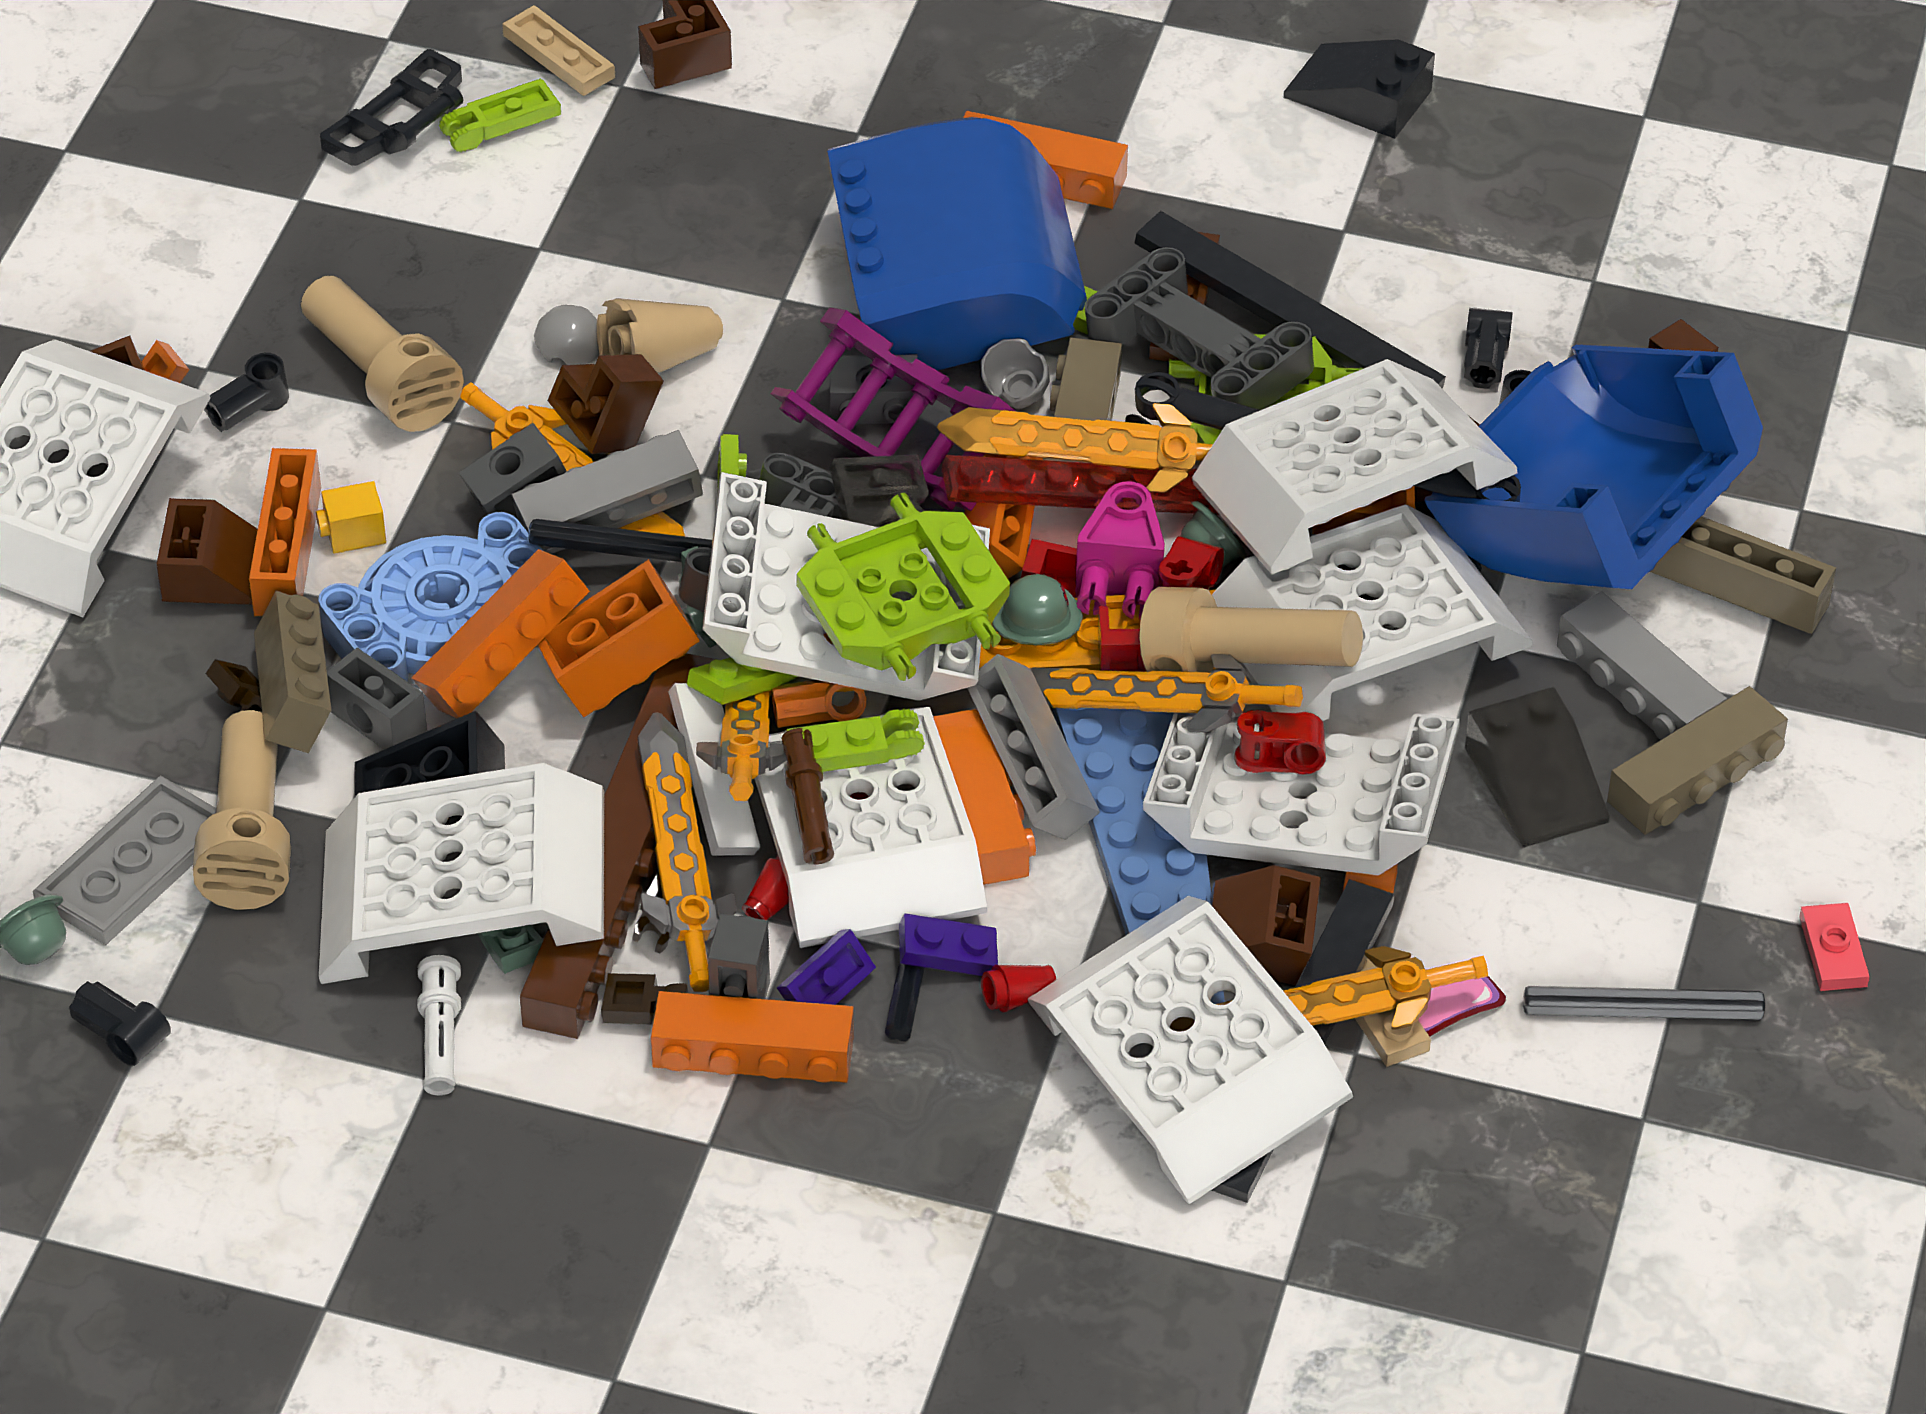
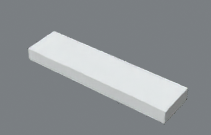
M675 683L668 693L678 730L684 736L691 779L711 855H754L759 850L760 843L748 801H735L729 792L732 778L728 774L721 773L720 767L715 770L696 755L698 742H718V746H720L722 719L725 717L723 706L689 687L687 683Z

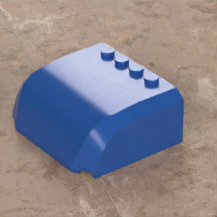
M960 118L911 126L828 149L840 220L861 321L893 343V347L889 352L894 355L917 354L918 360L938 371L980 360L989 347L1003 339H1024L1032 346L1073 335L1075 331L1073 326L1078 310L1083 311L1087 296L1059 177L1032 142L1013 126L987 118Z
M1576 344L1571 347L1574 355L1554 367L1551 362L1547 361L1535 368L1478 426L1517 466L1518 473L1515 474V477L1521 485L1520 502L1504 501L1511 498V495L1503 488H1491L1483 492L1482 494L1488 499L1449 497L1432 492L1431 496L1425 497L1428 509L1447 535L1468 556L1489 569L1544 582L1633 589L1648 572L1654 569L1656 563L1664 554L1679 542L1681 536L1690 526L1705 514L1706 509L1722 492L1729 488L1730 483L1757 455L1763 425L1734 353Z

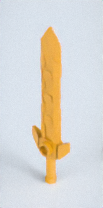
M472 382L463 387L460 398L495 423L494 431L491 432L492 450L508 440L513 434L534 423L557 453L567 471L593 463L592 458L552 430L566 425L555 409L528 405V409L525 406H516L508 411L483 393ZM662 511L618 528L685 536L683 526Z

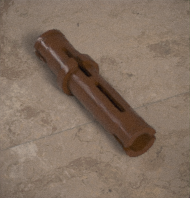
M794 728L785 732L781 737L788 765V771H785L786 785L792 790L804 861L810 863L813 856L814 865L823 864L834 857V849L829 834L828 820L821 792L820 782L823 781L822 767L816 762L812 733L808 729L803 732L802 728Z

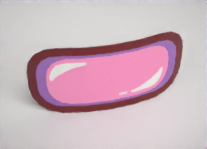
M1489 976L1431 988L1428 1008L1418 1020L1429 1037L1465 1018L1503 1006L1506 1002V995Z

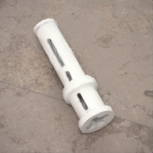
M445 955L426 957L418 965V978L422 981V994L417 999L418 1011L425 1018L424 1090L429 1094L437 1096L449 1094L454 1090V1018L461 1010V997L456 993V981L461 976V965L456 959ZM442 969L444 971L443 976L439 977V970ZM439 1039H440V1056H439Z

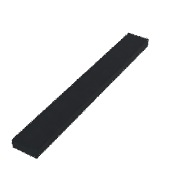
M1158 212L1136 233L1134 244L1149 253L1164 247L1179 250L1185 258L1187 275L1277 327L1287 322H1300L1307 325L1311 330L1312 337L1318 340L1328 356L1346 368L1364 369L1388 359L1433 379L1441 388L1444 387L1446 376L1166 213Z
M1349 879L1295 988L1310 985L1320 980L1361 972L1367 959L1365 950L1372 949L1392 909L1394 894ZM1335 1023L1313 1025V1028L1318 1032L1324 1044H1326ZM1273 1150L1211 1191L1248 1203Z

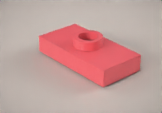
M1849 903L1802 906L1799 918L1820 991L1868 987L1870 976Z

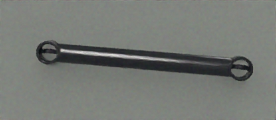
M1163 372L1148 373L1142 376L1135 386L1136 409L1143 417L1150 420H1158L1152 408L1154 403L1168 404L1174 406L1190 422L1222 431L1226 424L1260 411L1259 409L1179 387L1178 381L1173 376ZM1162 390L1170 398L1163 402H1150L1144 399L1143 395L1149 391ZM1457 468L1413 485L1449 497L1488 499L1482 493L1491 488H1503L1511 495V498L1504 501L1520 502L1521 485L1515 475L1500 480L1494 485L1476 490Z

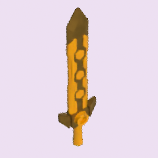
M1154 403L1152 408L1163 428L1150 424L1099 419L1094 421L1030 415L1027 412L968 407L941 421L937 426L938 431L965 452L1083 461L1095 465L1147 470L1159 469L1147 486L1149 492L1166 493L1184 481L1188 475L1187 473L1194 468L1195 462L1203 461L1213 445L1197 443V434L1194 429L1190 428L1191 422L1174 406Z
M1381 946L1365 950V956L1377 968L1316 981L1310 985L1284 990L1283 992L1312 1026L1322 1023H1335L1395 1009L1391 1029L1397 1030L1412 1026L1424 1014L1431 998V988L1488 977V968L1483 955L1471 958L1470 960L1425 970L1422 961L1416 957L1411 958V953ZM1231 1001L1217 1003L1216 1005H1226ZM1180 1017L1175 1019L1169 1028L1177 1032L1186 1031L1193 1026L1195 1020L1190 1017Z

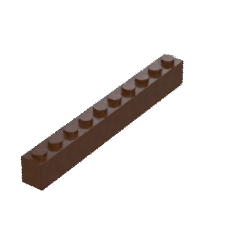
M686 653L684 656L672 659L657 669L604 795V939L556 946L551 931L548 928L520 994L522 1027L578 1039L585 1021L592 1022L598 1005V989L600 984L606 985L607 975L612 973L613 952L615 948L622 949L628 930L627 918L629 913H636L638 911L642 894L641 884L644 877L651 878L657 858L655 850L656 839L648 791L644 783L638 735L655 712L661 713L678 730L668 691L675 683H687L690 669L709 664L717 659Z

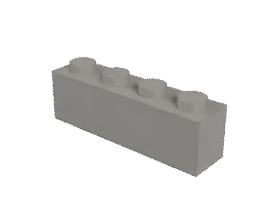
M676 430L666 435L655 436L649 441L627 450L613 452L606 458L583 467L572 468L564 474L544 482L530 484L523 490L512 493L517 519L529 533L530 523L534 519L620 528L703 495L699 469L680 431ZM540 546L543 551L550 554L565 549Z
M1604 592L1597 593L1561 615L1557 647L1561 650L1562 654L1586 671L1598 686L1605 688L1617 698L1629 713L1636 715L1648 725L1660 740L1727 700L1722 693Z
M997 654L979 669L977 684L967 689L1033 827L1066 840L1098 815L1100 811L1031 668Z

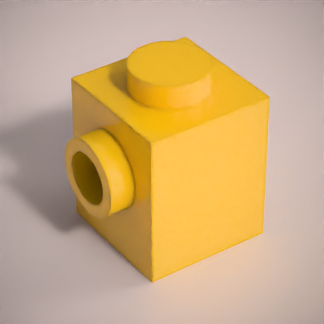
M374 481L321 491L323 509L316 511V520L320 537L329 536L333 554L386 543L384 515Z

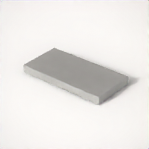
M160 775L34 889V899L50 894L62 896L63 902L56 907L60 917L104 945H107L193 865L196 834L200 825L211 815L215 814L217 808Z

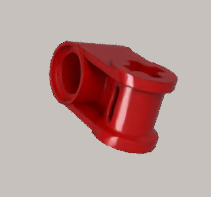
M1178 536L1166 557L1159 564L1158 573L1162 579V587L1203 588L1209 590L1219 579L1224 562V550L1221 547Z
M1250 710L1238 717L1237 730L1241 738L1240 745L1234 753V760L1240 769L1252 773L1291 772L1311 774L1318 771L1324 765L1326 760L1324 724L1315 714L1308 712L1284 713ZM1257 723L1259 724V732L1254 731L1255 724ZM1255 751H1259L1258 759L1254 758Z

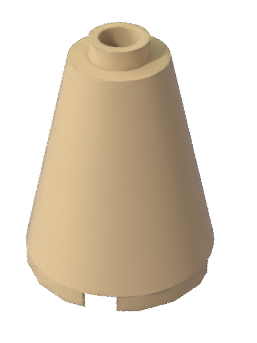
M616 298L603 303L602 306L607 307L606 313L598 314L597 318L599 355L642 354L657 373L715 349L723 335L721 318L708 306Z

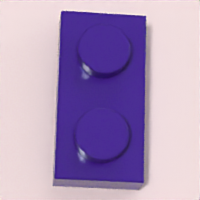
M904 913L899 923L901 964L982 976L985 971L992 970L994 965H998L997 930L995 927Z
M840 930L777 987V990L785 1001L836 1005L867 977L876 966L852 930Z

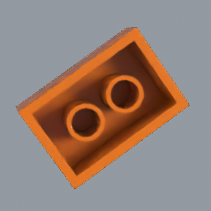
M648 559L572 609L538 646L556 680L584 718L593 711L606 707L613 698L631 686L647 680L654 671L672 659L684 656L692 646L700 642V639L676 598Z

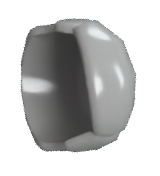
M560 305L551 309L538 321L534 340L537 348L540 349V352L548 362H552L553 358H560L567 365H580L591 363L599 356L597 319L588 309L582 306Z
M1003 339L989 347L981 360V377L986 391L989 395L999 397L1012 408L1020 409L1030 406L1043 396L1050 383L1049 369L1044 356L1036 352L1024 339Z

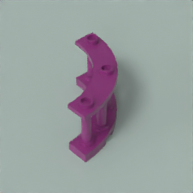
M829 307L820 322L831 330L829 334L831 340L796 392L790 389L775 387L770 393L782 402L779 407L780 411L798 423L805 419L826 435L864 458L862 464L877 476L884 478L889 473L916 489L929 494L934 502L946 510L952 511L957 506L972 511L976 503L960 490L985 453L964 452L946 480L935 476L934 473L955 443L942 433L936 438L917 468L893 456L927 405H933L936 400L950 407L952 416L968 407L1006 411L1016 410L999 397L989 395L966 385L961 392L947 385L950 379L941 372L916 358L911 364L899 355L895 356L889 352L893 347V343L868 327L847 310ZM854 347L872 360L870 363L872 370L838 420L834 421L811 405L810 401L844 351H851ZM895 375L913 386L911 389L913 396L879 446L875 447L851 431L886 379L892 380Z

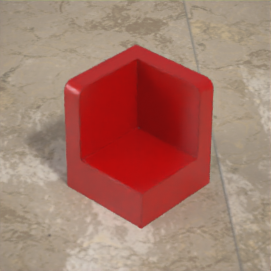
M1031 539L1021 578L1034 574L1046 575L1057 580L1064 589L1076 598L1077 548Z
M1099 606L1098 611L1100 671L1147 672L1141 656L1140 629H1110L1108 606Z

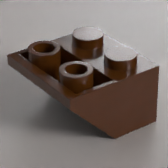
M169 498L157 559L162 602L253 605L249 576L258 529L216 500Z
M1273 865L1215 880L1212 888L1211 906L1274 981L1296 986L1312 955L1321 877Z

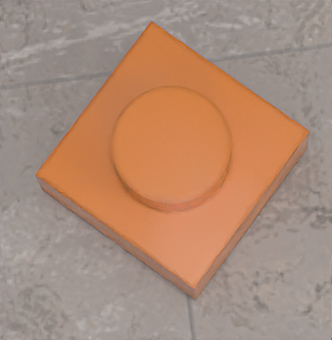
M158 340L155 341L141 361L145 371L181 383L190 370L169 344Z

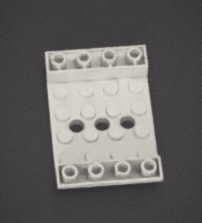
M52 340L22 351L0 388V587L84 617L105 581L96 564L97 559L173 429L175 428L190 434L211 398L209 393L58 340ZM22 435L30 436L26 446L19 449L9 448L14 438L21 437ZM61 449L69 450L68 456L63 461L58 463L48 462V458L53 452ZM99 463L108 464L107 470L102 475L97 477L86 475L91 466Z
M1386 359L1226 424L1192 476L1195 487L1271 574H1275L1313 558L1308 531L1310 527L1326 523L1332 518L1359 507L1368 506L1378 499L1401 490L1409 489L1417 483L1439 474L1448 473L1455 468L1476 490L1494 485L1500 480L1513 476L1518 472L1517 466L1433 379Z
M724 472L721 473L702 629L737 664L918 701L977 684L981 642L977 636L957 643L930 645L918 656L910 660L917 671L910 679L906 676V681L899 680L892 667L881 671L842 658L835 646L830 644L824 637L825 630L796 586V574L818 552L811 539L808 538L807 531L811 526L815 525L817 528V524L822 523L825 525L833 541L838 543L879 527L765 504L766 481ZM972 525L989 550L990 528ZM927 548L921 549L943 585L947 587L950 596L958 608H965V605ZM896 592L892 595L893 598H898L902 601L914 598L908 592Z
M1406 504L1311 536L1310 542L1313 558L1301 562L1288 570L1271 574L1256 556L1246 558L1212 594L1217 607L1352 610L1357 612L1362 623L1363 645L1360 658L1353 667L1239 663L1243 666L1253 685H1298L1302 687L1303 700L1300 707L1269 705L1273 712H1308L1315 714L1322 721L1329 719L1331 694L1337 690L1474 642H1478L1491 661L1530 648L1533 641L1469 557L1447 535L1439 522ZM1344 564L1347 567L1356 569L1348 571L1342 570L1337 566ZM1362 594H1367L1371 597L1378 599L1365 600L1359 596ZM1384 624H1390V625L1393 626V627H1397V628H1401V629H1399V630H1388V629L1383 628L1382 625H1384Z
M930 707L910 709L917 713L920 724L916 731H919L920 734L922 733L925 742L924 749L917 753V755L890 759L888 763L823 772V781L820 782L821 792L824 799L829 834L834 849V857L826 863L814 865L813 856L810 863L804 861L792 790L786 785L785 771H788L787 761L772 771L766 768L764 774L758 775L755 778L788 885L789 914L800 948L825 944L840 930L851 929L856 938L899 930V923L904 913L944 920L987 913V902L976 840ZM879 714V715L868 716V717L880 716V718H881V717H883L885 714ZM785 732L769 734L768 747H770V743L782 744L781 737ZM901 784H911L915 789L902 791L895 787ZM864 792L870 797L857 800L851 798L850 795Z
M1174 713L1143 801V810L1191 853L1380 875L1427 844L1458 734L1460 719L1442 717L1435 714H1413L1405 742L1392 739L1349 736L1343 733H1324L1326 750L1324 765L1314 773L1298 774L1291 772L1252 773L1240 769L1234 760V753L1240 745L1241 738L1236 722H1230L1206 733L1189 732L1187 726L1197 713ZM1255 724L1254 731L1259 732V725ZM1255 751V759L1259 758V751ZM1308 796L1307 799H1298L1295 797ZM1297 825L1299 828H1287L1286 826Z
M538 763L358 793L326 830L319 980L321 984L368 977L370 950L547 922L556 946L604 939V789L602 785L549 764ZM455 815L462 816L458 822L444 825L449 817ZM462 852L455 860L442 862L447 854ZM461 889L454 897L441 899L446 891Z
M1191 896L1185 897L1028 998L1029 1004L1055 1036L1061 1032L1064 1034L1156 1150L1161 1170L1188 1204H1191L1353 1098L1351 1089L1318 1032L1211 904L1202 899ZM1226 990L1236 994L1235 998L1226 1005H1216L1210 1001L1213 995L1220 991ZM1180 1017H1190L1195 1020L1193 1026L1186 1031L1177 1032L1169 1028L1171 1023ZM1147 1043L1154 1046L1152 1052L1144 1058H1134L1129 1055L1131 1048L1137 1044Z

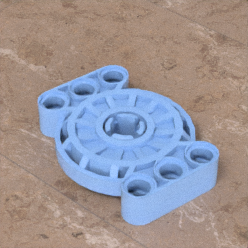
M505 512L488 514L480 521L478 540L466 536L441 535L420 538L399 545L382 555L368 568L358 587L346 583H336L327 586L321 591L318 601L323 635L341 659L358 647L408 682L409 673L415 674L538 549H542L539 545L529 543L526 529L517 518Z

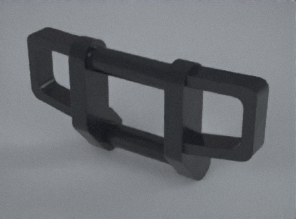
M432 49L425 50L403 71L391 79L389 87L360 110L353 109L341 120L321 132V149L351 166H357L382 152L393 154L406 150L416 142V136L440 116L453 112V110L463 104V96L457 89L462 82L461 65ZM428 69H434L447 76L437 88L418 78ZM400 98L422 109L406 123L401 121L389 126L376 119ZM351 133L365 141V143L357 147H349L339 140Z

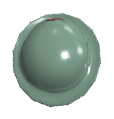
M1192 501L1191 504L1198 510L1182 529L1181 537L1223 548V567L1239 557L1242 560L1248 558L1243 546L1228 525L1207 506L1199 501Z
M1034 574L1022 577L1010 586V595L993 620L992 626L1003 638L1019 644L1050 645L1069 639L1080 629L1083 615L1081 609L1077 607V600L1057 580L1046 575Z
M53 894L40 896L10 911L0 920V948L2 947L18 963L24 965L39 964L58 952L66 940V928L56 908L63 902L62 896Z

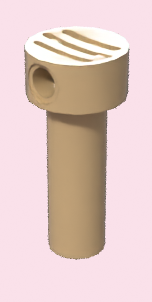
M324 276L315 280L307 288L302 297V313L367 374L365 380L367 397L398 428L409 432L424 431L440 423L452 412L461 396L464 384L462 369L433 339L419 333L402 336L338 277Z
M1157 587L1151 591L1144 604L1139 638L1141 656L1148 672L1211 673L1214 667L1211 658L1212 654L1231 655L1238 663L1353 667L1357 664L1361 655L1363 629L1359 615L1356 611L1217 607L1214 597L1207 589Z
M255 710L240 711L232 714L223 725L217 810L215 814L211 815L200 825L194 845V884L208 900L216 905L234 910L256 909L271 904L284 893L289 882L290 835L281 821L274 818L278 744L265 740L262 712Z

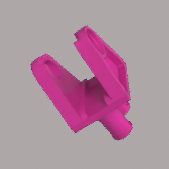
M1132 481L1120 482L1109 488L1078 534L1076 604L1078 609H1081V612L1089 614L1091 600L1095 601L1093 615H1097L1099 606H1106V596L1125 595L1122 604L1123 613L1127 617L1134 619L1136 605H1140L1139 620H1141L1144 604L1149 594L1157 587H1162V579L1159 576L1158 569L1160 562L1164 559L1165 543L1151 494L1140 483ZM1130 497L1136 499L1139 507L1133 510H1124L1119 508L1117 504L1122 502V498Z

